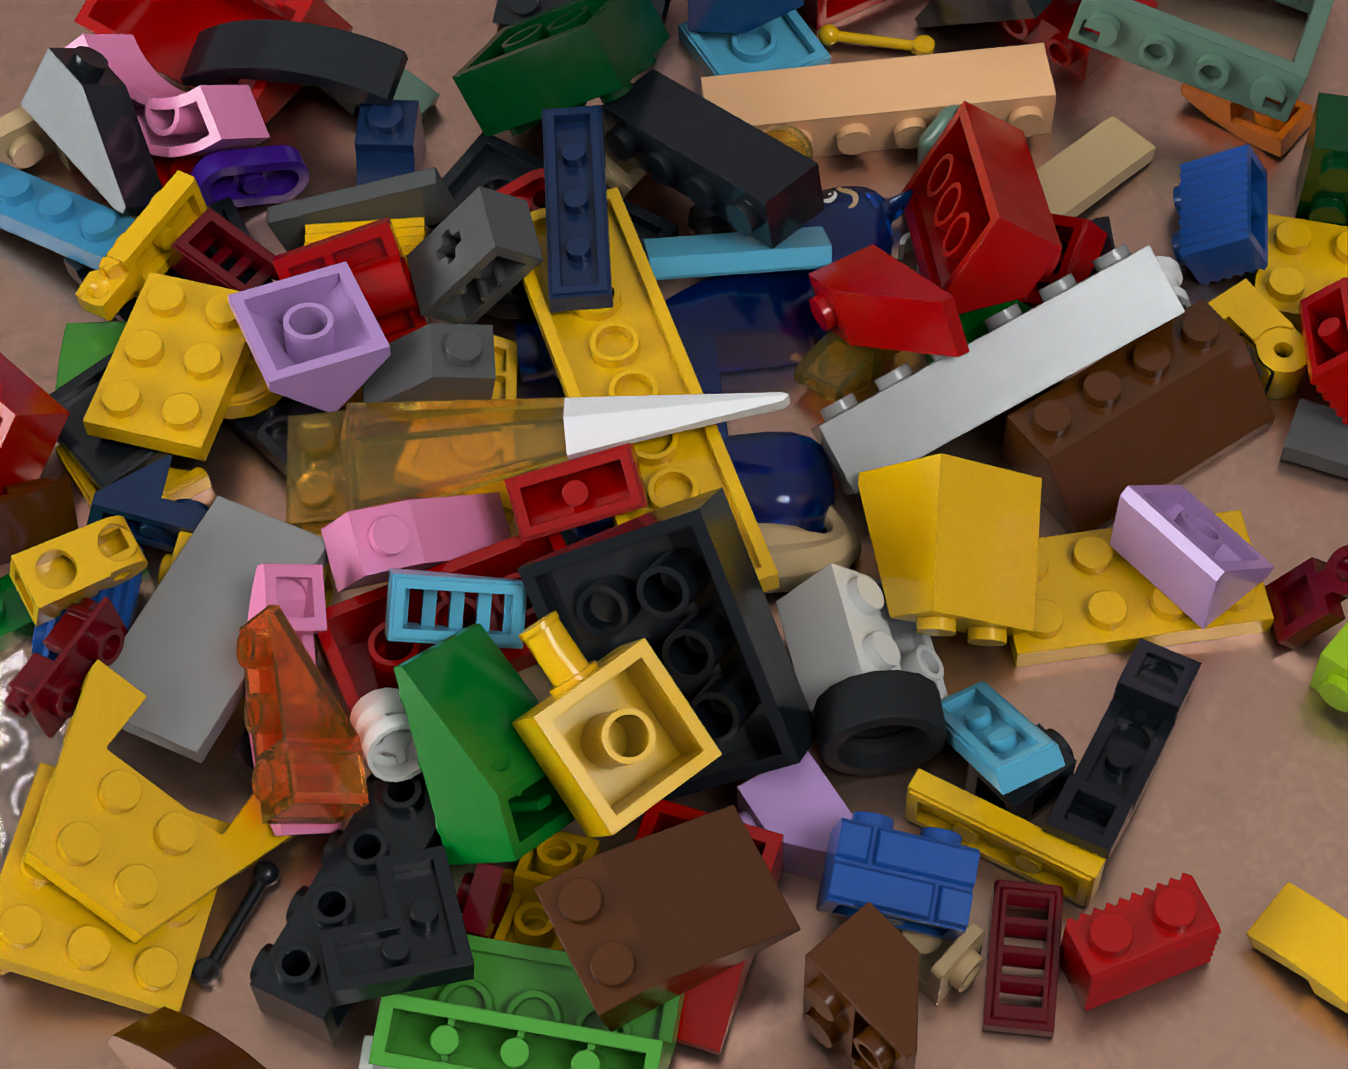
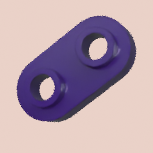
M288 145L211 152L195 165L191 176H194L206 205L231 197L235 207L281 203L290 200L305 189L310 178L309 170L300 152Z

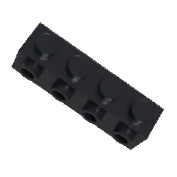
M654 69L632 83L633 88L628 93L602 105L607 130L605 140L615 157L623 162L629 161L650 174L660 185H668L690 198L701 210H709L731 223L742 235H750L774 249L825 210L817 162Z
M423 772L411 779L400 782L383 781L374 776V774L368 776L364 781L356 798V811L344 830L337 829L327 841L321 857L322 867L309 887L306 885L302 886L293 896L286 913L287 924L274 945L271 943L266 944L255 958L250 972V986L262 1012L326 1043L334 1044L358 1002L335 1007L331 1006L319 950L318 931L386 918L375 874V858L443 845L436 829L435 815Z

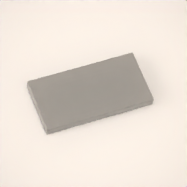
M217 496L125 635L124 646L119 657L108 666L147 696L122 730L202 763L246 693V631L257 565L263 563L320 564L324 568L329 559L323 537Z

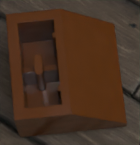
M868 902L805 955L803 1011L805 1013L803 1014V1020L810 1032L820 1043L828 1048L836 1044L854 1063L851 1065V1069H915L918 1039L919 951Z

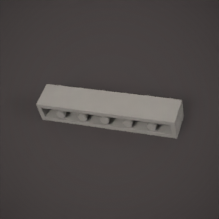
M1125 243L1093 260L1092 263L1097 273L1076 283L1072 273L1040 289L1038 293L1043 302L1022 313L1018 304L1015 303L985 319L984 323L989 332L969 343L967 342L970 352L960 357L931 354L934 362L914 373L907 362L874 380L879 392L858 403L852 392L819 410L825 421L812 428L811 431L845 494L849 495L859 492V472L921 458L1184 313L1185 310L1150 245L1130 253Z

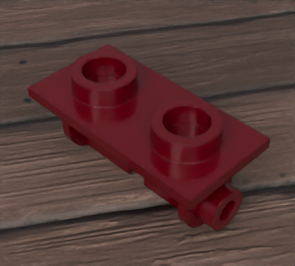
M104 596L98 604L94 600L84 597L79 604L71 603L43 641L48 650L59 654L57 658L53 661L34 652L13 681H10L6 686L9 695L4 700V705L11 712L22 718H26L31 711L46 736L53 739L65 721L74 715L82 692L81 687L84 678L97 659L106 666L111 665L116 661L123 649L124 637L128 630L111 600Z

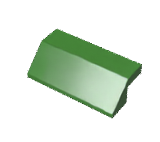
M467 935L474 961V979L381 997L368 1064L395 1069H668L676 1046L685 992L611 1032L597 1015L566 951Z

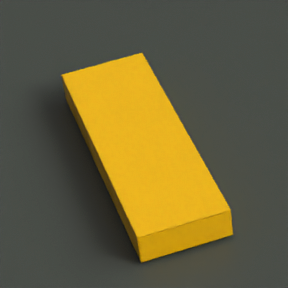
M920 768L916 771L907 787L904 815L906 820L922 828L935 827L954 831L962 836L961 845L980 849L981 857L1034 883L1061 886L1064 889V898L1082 907L1089 906L1099 887L1105 858L1044 832L1043 828Z

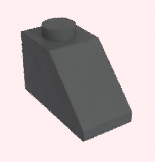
M430 323L390 342L391 355L362 385L363 416L488 418L496 380L493 325Z

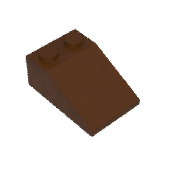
M734 805L597 854L534 888L597 1015L611 1032L801 930Z

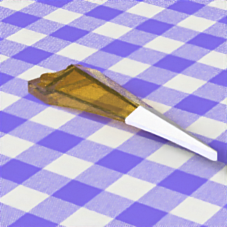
M784 392L347 403L345 411L288 416L286 523L313 534H322V528L348 511L410 499L454 496L513 476L627 443H636L677 432L782 410L790 405L789 394Z

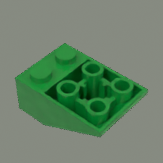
M480 623L466 627L394 667L399 686L400 700L406 711L417 751L418 764L423 772L435 815L436 829L445 847L449 865L517 861L575 820L511 724L540 702Z

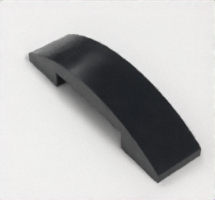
M241 20L222 23L199 32L180 79L185 86L193 87L199 85H238L240 79L330 87L338 101L391 106L408 61V56L405 51L384 42L328 26L287 20Z
M1139 639L1117 682L1113 699L1075 773L1069 775L1045 822L1044 832L1104 858H1109L1138 806L1197 678L1201 662L1145 639Z

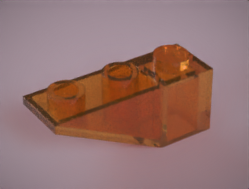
M269 604L239 628L236 645L237 660L244 669L247 691L244 721L247 731L252 734L255 757L252 788L255 797L260 801L262 823L338 824L369 804L360 737L280 606Z

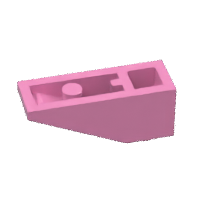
M499 492L410 499L348 511L321 529L337 592L388 582L390 568L424 571L511 538Z

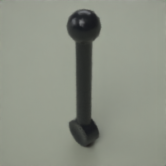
M272 861L260 862L255 867L253 872L254 883L210 955L195 962L192 976L200 987L211 988L220 981L222 976L219 967L220 963L265 889L274 886L278 882L280 869Z

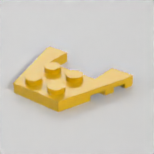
M97 659L84 678L81 687L82 692L74 715L70 719L63 739L64 744L54 773L49 780L22 860L137 944L205 898L211 891L235 875L242 873L257 863L263 856L295 836L274 835L263 805L259 786L223 834H220L110 752L107 747L147 696Z

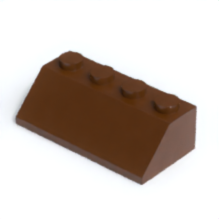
M1202 299L1185 309V312L1133 340L1008 415L1001 459L1012 471L1042 478L1041 503L1069 534L1105 529L1114 523L1120 495L1128 485H1176L1271 426L1275 416L1244 339Z

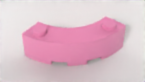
M82 34L65 47H90L100 52L107 59L108 66L127 87L151 155L162 157L206 156L215 151L251 148L270 138L249 85H199L189 92H183L164 80L153 69L141 52L133 34Z

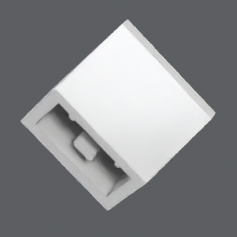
M830 563L776 601L793 668L813 717L817 698L831 685L848 677L872 671L902 670L919 673L935 682L941 700L948 697L943 680V664L935 653L931 637L917 633L916 623L890 618L881 580Z

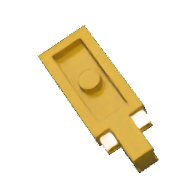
M178 170L167 184L153 196L149 205L131 226L117 238L113 247L107 252V256L102 257L99 269L87 274L75 293L83 310L111 321L124 304L134 297L138 298L149 272L164 275L170 269L171 245L208 209L194 176Z

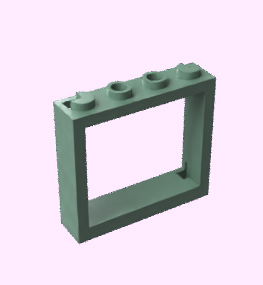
M1082 0L1068 38L1286 123L1308 77L1334 0H1274L1308 13L1292 61L1134 0ZM1085 27L1100 32V35L1085 30ZM1268 97L1281 103L1279 105L1271 101H1268L1265 98Z

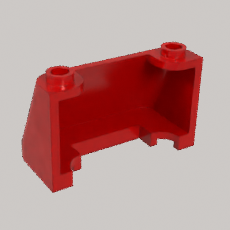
M86 0L74 20L75 23L91 34H133L141 52L153 69L182 85L184 84L180 78L199 32L215 25L241 20L270 19L311 23L349 32L353 29L345 19L322 0ZM240 79L238 85H249L265 125L304 86ZM186 86V87H188V88L191 89V90L194 89V88H196V87H193V86Z

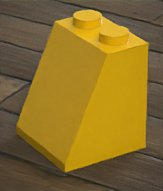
M943 453L859 472L858 487L890 618L916 623V632L923 635L953 636L956 635V631L968 633L967 643L978 646H1004L1007 644V636L1034 632L1042 478Z

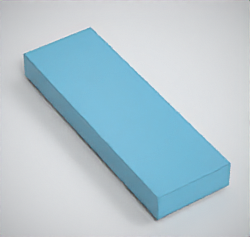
M822 226L800 228L774 249L750 235L745 236L739 232L643 239V249L656 280L816 269L832 263V244Z
M980 681L941 700L948 735L946 741L1002 795L1066 766L1059 745L985 681Z

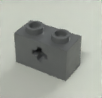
M479 186L407 255V260L422 316L452 324H474L543 261L527 201Z

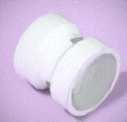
M385 687L373 690L361 697L352 709L349 718L350 728L355 740L362 748L363 757L374 776L383 781L400 782L411 779L421 773L406 711L400 700L399 689Z

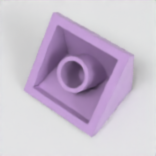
M346 261L228 295L229 306L269 390L298 402L335 414L391 355L390 345Z
M1128 485L1120 495L1109 545L1202 629L1207 627L1266 579L1275 568L1274 565L1182 485Z

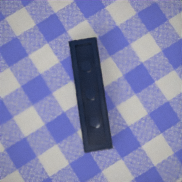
M602 105L542 109L548 284L551 312L613 307Z

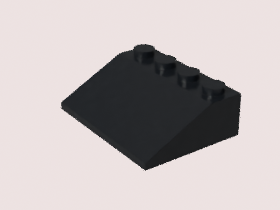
M722 487L661 507L522 564L517 568L538 620L556 611L560 616L559 620L588 662L592 660L598 662L617 647L645 638L721 751L722 755L664 797L663 800H671L800 763L817 739L815 722Z

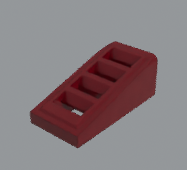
M210 207L170 247L169 266L191 281L237 291L261 286L269 277L279 281L272 262L276 255ZM213 246L219 251L209 259L204 253ZM230 257L238 260L228 272L221 267ZM250 267L257 270L258 272L246 284L238 280Z
M996 880L994 882L990 901L982 1030L1053 1037L1064 889L1061 886L1010 880ZM1004 937L1043 941V949L1004 945ZM1002 966L1042 970V978L1001 974ZM1000 993L1040 997V1008L1000 1004Z

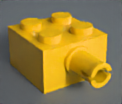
M554 611L518 635L553 684V687L549 689L551 695L511 724L588 838L612 836L720 757L722 753L645 638L617 647L598 662L595 660L588 662L559 620L560 616Z

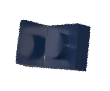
M167 455L95 492L87 525L111 516H124L138 544L173 552L179 532L193 533L209 508L205 504L192 499L172 501L162 498L172 460V455Z

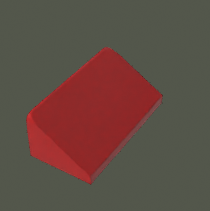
M627 443L504 479L522 543L648 507L634 443Z

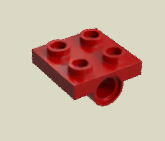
M389 216L287 251L273 258L272 262L279 280L346 261L388 343L430 324L428 317L422 316L420 313L411 272Z

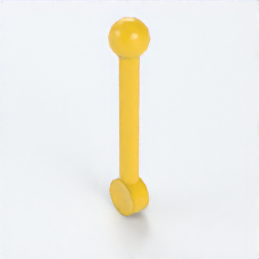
M825 24L818 31V39L825 46H832L837 42L912 51L914 56L933 54L935 49V41L927 35H920L914 40L839 31L832 24Z

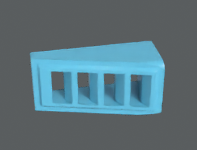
M390 568L385 636L388 641L437 644L465 629L462 627L465 592L477 593L475 624L480 623L497 647L523 649V641L520 640L518 635L524 631L527 591L522 580ZM410 589H422L420 623L407 622ZM437 590L450 591L447 626L435 625ZM492 594H505L502 631L489 630Z

